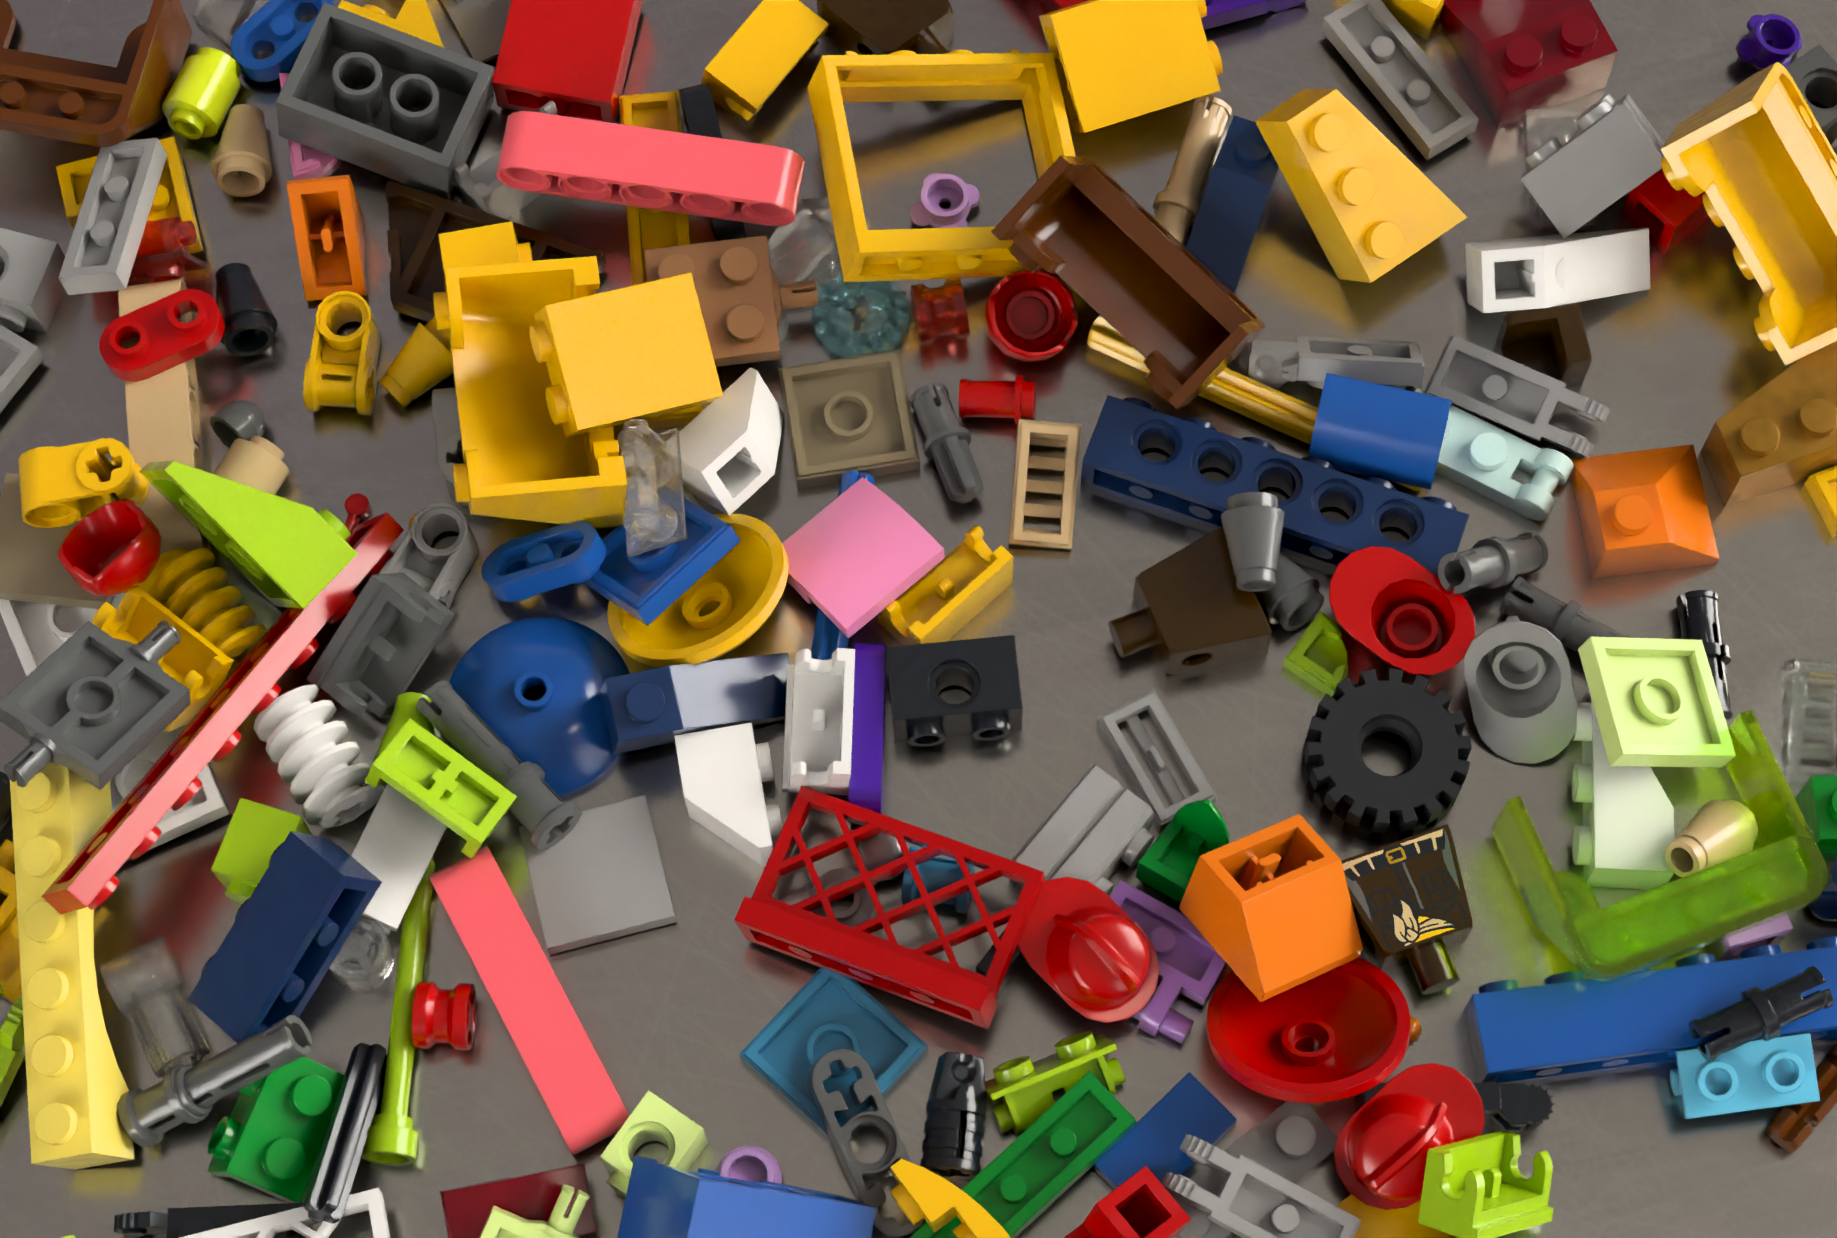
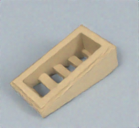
M1019 419L1016 436L1008 545L1072 549L1081 424ZM1029 445L1065 448V458L1029 456ZM1027 470L1062 471L1063 482L1027 479ZM1026 492L1062 495L1061 506L1025 503ZM1024 516L1060 519V531L1023 528Z

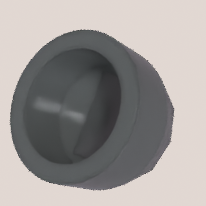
M246 399L233 400L227 403L210 418L213 431L229 448L237 438L249 441L253 435L262 437L265 432L263 412L256 403Z

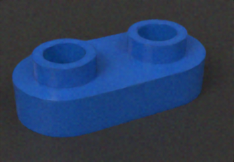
M270 0L243 23L232 37L231 52L234 60L241 68V73L246 78L257 82L273 81L279 78V73H287L293 67L323 3L335 6L334 0ZM306 15H317L310 22L300 21ZM264 52L274 53L268 58L257 59Z
M579 520L573 523L561 524L500 545L484 561L481 575L497 599L504 602L523 601L540 593L589 580L599 570L600 565L604 561L606 546L593 525L587 521Z

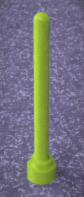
M433 857L402 919L381 1112L373 1117L372 1126L369 1127V1133L362 1152L363 1159L378 1164L409 1165L415 1163L417 1157L419 1133L413 1130L414 1120L407 1117L415 1051L412 1038V1011L417 984L423 979L433 884L428 876L433 874L435 870Z

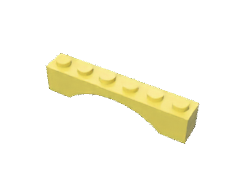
M49 762L25 787L18 786L17 780L15 782L10 780L31 1164L77 1170L134 1159L133 1140L126 1133L118 1114L119 1099L129 1089L118 1067L106 1031L98 994L94 961V909L90 910L87 907L60 914L42 895L112 814L110 781L99 790L67 767Z

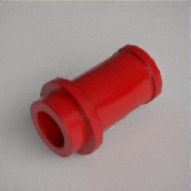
M1017 375L1015 381H972L961 379L958 401L959 417L1014 418L1016 425H1018L1019 419H1035L1036 382L1024 381L1023 375Z

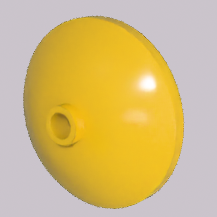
M726 513L714 514L717 518L731 525L740 542L648 626L609 601L607 611L608 624L614 639L621 649L637 662L654 667L707 662L730 652L744 643L769 618L786 586L789 569L788 556L774 530L765 522L748 515L733 513L730 516Z

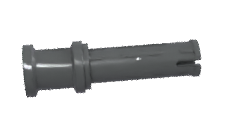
M440 681L425 692L432 702L429 703L425 698H420L416 705L417 711L424 715L465 759L517 796L507 812L510 811L532 834L531 844L537 850L544 851L556 845L575 827L582 815V810L574 802L566 803L544 780L545 771L538 764L530 761L522 762L453 690L452 685L448 681Z
M289 1015L273 1024L270 1028L224 1050L204 1063L196 1066L178 1064L166 1071L163 1081L144 1091L133 1088L124 1093L118 1102V1114L126 1133L138 1145L150 1148L162 1141L165 1132L183 1122L196 1124L205 1119L212 1110L213 1104L218 1102V1100L258 1081L286 1064L309 1055L312 1052V1049L309 1047L312 1045V1039L306 1025L295 1015Z

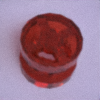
M960 277L947 279L941 287L929 288L924 284L910 286L912 310L920 345L933 344L938 336L949 334L955 339L970 337L968 313Z

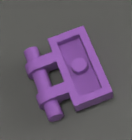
M1120 880L1110 898L1146 933L1156 949L1159 965L1157 981L1160 982L1158 989L1146 1006L1132 1017L1140 1021L1138 1028L1156 1037L1160 1032L1183 1044L1194 1021L1173 1010L1174 1003L1178 996L1182 994L1204 1006L1227 963L1184 914Z

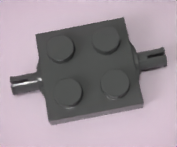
M161 621L138 644H132L128 641L113 638L91 622H86L0 701V721L27 739L29 743L12 761L4 765L3 769L12 782L17 780L18 786L25 787L49 762H54L57 765L67 767L101 790L190 705V690L166 674L158 664V661L169 650L181 642L178 631L172 625L168 628V622Z

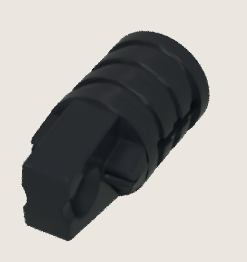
M946 1052L938 1058L930 1094L926 1103L925 1113L927 1119L924 1122L925 1139L922 1142L923 1158L921 1159L920 1166L945 1179L970 1180L981 1172L980 1159L983 1153L982 1140L984 1139L985 1132L983 1125L986 1120L987 1111L983 1058L958 1052Z

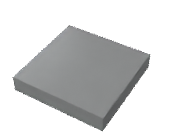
M645 795L582 811V815L575 827L556 845L544 851L537 850L531 844L532 834L525 826L519 827L549 955L677 922Z

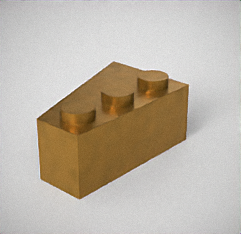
M1837 341L1802 357L1714 423L1700 453L1725 506L1805 481L1810 475L1837 465Z

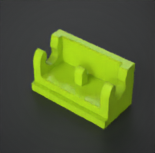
M411 718L408 719L374 761L364 780L374 789L384 780L467 841L461 852L470 859L475 856L486 838L490 837L517 798L515 794Z
M1507 1130L1428 1149L1418 1223L1459 1238H1497L1552 1221L1554 1208L1548 1206L1553 1165L1549 1153L1545 1150L1535 1154L1532 1162L1534 1167L1533 1175L1528 1179L1518 1169V1158L1521 1155L1520 1135Z

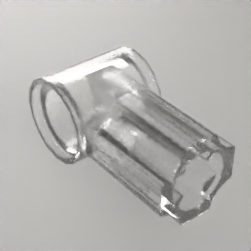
M161 935L99 965L104 982L116 1006L124 1018L129 1017L149 1066L158 1078L164 1077L166 1071L178 1064L196 1066L206 1055L211 1053L182 991L187 988L182 972Z

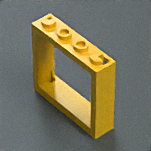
M1013 49L1004 53L974 54L969 50H954L946 54H916L913 51L901 50L888 55H858L852 51H846L845 55H822L807 88L844 282L1005 277L1012 272L1026 269L1008 250L1014 242L1012 240L1000 241L991 232L996 226L867 230L843 103L1022 100L1039 179L1060 155L1075 156L1053 53H1020L1019 49Z

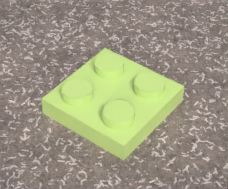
M1591 636L1578 648L1610 766L1722 768L1736 756L1702 640Z

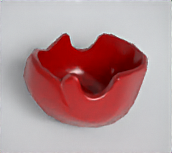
M1028 269L1006 275L995 285L986 301L984 316L989 338L1004 355L1022 362L1044 361L1057 355L1065 349L1078 324V312L1075 309L1076 304L1071 290L1057 275L1043 270L1033 274Z
M121 499L104 504L83 517L67 533L58 550V559L83 590L97 597H112L126 593L146 581L160 560L162 537L151 518L132 500Z

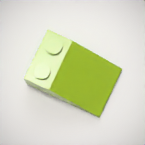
M174 460L149 462L139 471L274 606L305 609L358 554L345 541L351 535L350 531L335 515L325 508H322L317 513L312 507Z

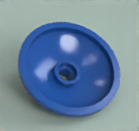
M532 617L507 623L492 630L472 645L461 658L451 675L449 683L452 685L453 690L522 762L530 761L538 764L545 771L544 780L561 798L577 794L598 782L617 764L623 753L614 755L612 753L599 692L605 678L630 674L615 647L599 633L585 625L556 617ZM538 685L546 688L545 695L537 701H529L524 698L525 692L532 686ZM451 744L452 749H453L454 751H456L457 753H459V752L454 748V746Z

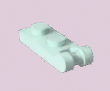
M1419 388L1415 390L1418 393L1431 395ZM1451 405L1435 472L1525 517L1544 521L1555 504V499L1552 496L1557 486L1566 483L1574 468V464L1571 459L1557 450L1541 449ZM1517 468L1533 475L1529 484H1521L1512 479Z

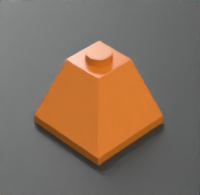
M1693 444L1571 459L1574 464L1571 479L1592 579L1718 563V550Z

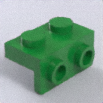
M303 1057L280 1067L271 1074L237 1091L240 1093V1096L230 1118L227 1116L223 1117L210 1138L208 1154L213 1155L207 1171L218 1177H231L288 1203H299L319 1156L344 1074L307 1057Z

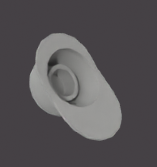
M1518 616L1507 617L1505 622L1484 629L1472 639L1464 656V676L1474 723L1481 740L1496 755L1514 763L1536 764L1554 758L1569 745L1575 733L1578 710L1569 659L1561 641L1546 628L1520 621Z

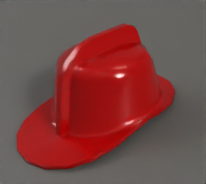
M1370 546L1352 552L1337 565L1330 580L1329 603L1336 621L1351 637L1376 654L1384 663L1392 668L1403 670V672L1412 675L1439 674L1454 668L1463 660L1472 639L1475 638V617L1468 601L1461 594H1454V588L1450 591L1444 589L1437 576L1411 557L1393 548Z
M1063 877L1047 880L1043 883L1018 943L1020 952L1031 968L1071 1008L1087 1019L1110 1023L1126 1020L1142 1010L1156 990L1159 975L1156 949L1146 933L1104 891L1089 881Z
M1427 1063L1410 1066L1394 1076L1351 1115L1338 1133L1334 1149L1337 1174L1347 1191L1364 1204L1384 1210L1406 1208L1420 1201L1428 1149L1481 1136L1485 1123L1482 1098L1471 1080L1452 1067Z

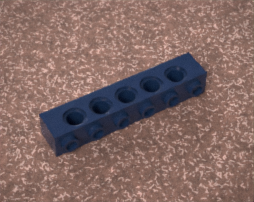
M1107 395L1082 460V486L1214 530L1223 527L1221 514L1227 511L1226 500L1229 497L1245 492H1260V490L1266 487L1280 488L1290 497L1287 500L1278 502V508L1285 512L1280 552L1336 570L1337 565L1352 552L1375 546L1393 548L1411 557L1438 577V565L1441 558L1446 554L1458 551L1469 518V514L1457 511L1453 504L1444 499L1432 496L1421 499L1397 491L1391 483L1377 477L1366 476L1360 479L1336 471L1332 464L1323 459L1310 456L1300 459L1276 451L1272 444L1260 438L1243 437L1239 439L1218 432L1212 424L1195 417L1179 419L1158 412L1152 404L1133 397H1127L1122 400ZM1156 447L1166 451L1170 457L1164 461L1155 462L1146 459L1140 452L1147 448ZM1208 467H1217L1224 470L1230 477L1224 481L1215 482L1203 477L1200 471ZM1325 507H1338L1348 514L1349 519L1342 522H1334L1325 518L1320 510ZM1390 526L1398 527L1404 530L1410 539L1404 542H1394L1387 539L1380 530Z

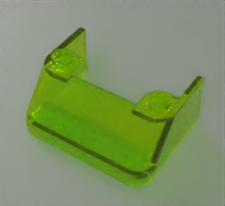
M1752 709L1740 713L1728 728L1736 756L1726 764L1741 796L1742 801L1740 803L1752 812L1757 822L1758 836L1752 851L1601 908L1592 888L1583 878L1571 872L1554 871L1521 796L1512 798L1505 804L1491 830L1529 915L1538 929L1586 976L1598 981L1620 979L1803 909L1810 905L1824 890L1828 878L1825 860Z

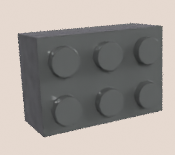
M324 2L276 100L279 136L449 200L456 184L454 169L463 162L466 163L494 102L492 83L494 67Z

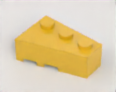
M1303 89L1255 121L1330 265L1340 280L1372 283L1468 218L1337 89Z

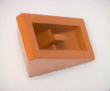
M350 175L287 181L286 185L305 301L324 300L327 296L340 291H350L360 296L367 295L364 215Z

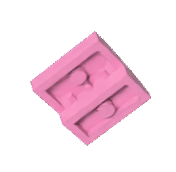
M863 477L782 543L788 556L787 582L808 604L813 601L848 639L945 558L944 548L914 518Z

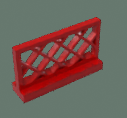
M801 785L752 898L744 897L734 921L746 940L989 1029L998 1007L995 998L1045 881V875L1043 871ZM811 808L836 816L843 835L808 850L800 832ZM846 820L862 827L850 831ZM880 833L896 838L904 856L867 872L856 844ZM906 842L922 848L910 853ZM797 843L800 854L789 858ZM849 847L861 875L824 890L813 862ZM941 854L956 859L964 879L928 894L916 865ZM967 864L984 870L971 875ZM804 866L807 867L818 894L793 905L772 898L781 876ZM910 869L921 897L885 913L873 884ZM1002 876L1024 884L1016 905L989 916L977 887ZM866 888L878 916L854 927L839 923L830 903ZM971 891L982 920L946 935L933 906ZM823 906L828 918L811 911ZM927 909L939 938L916 949L899 945L890 925ZM1008 923L1000 941L995 928ZM884 929L888 940L871 933ZM988 932L995 946L996 953L986 976L959 967L951 947ZM945 950L950 963L932 956Z

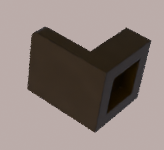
M1579 303L1513 312L1504 316L1496 340L1499 355L1566 383L1565 388L1582 386L1593 358Z

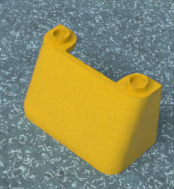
M597 257L445 267V292H433L436 329H448L459 417L464 463L453 464L456 503L468 502L471 515L560 525L581 520L589 522L595 529L622 525L627 481L624 458L619 456L618 440H614L613 426L566 437L562 423L557 425L553 423L545 393L546 387L552 386L546 361L541 363L537 361L532 349L529 333L530 325L536 324L534 314L544 306L594 295L596 290H600Z

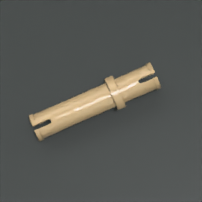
M1206 95L1196 98L1194 101L1193 111L1165 190L1156 195L1153 203V211L1156 214L1155 219L1182 245L1185 243L1190 226L1194 225L1200 208L1199 200L1225 125L1227 120L1230 119L1232 112L1231 107L1225 101L1216 97L1213 98L1210 111L1207 110L1209 97Z

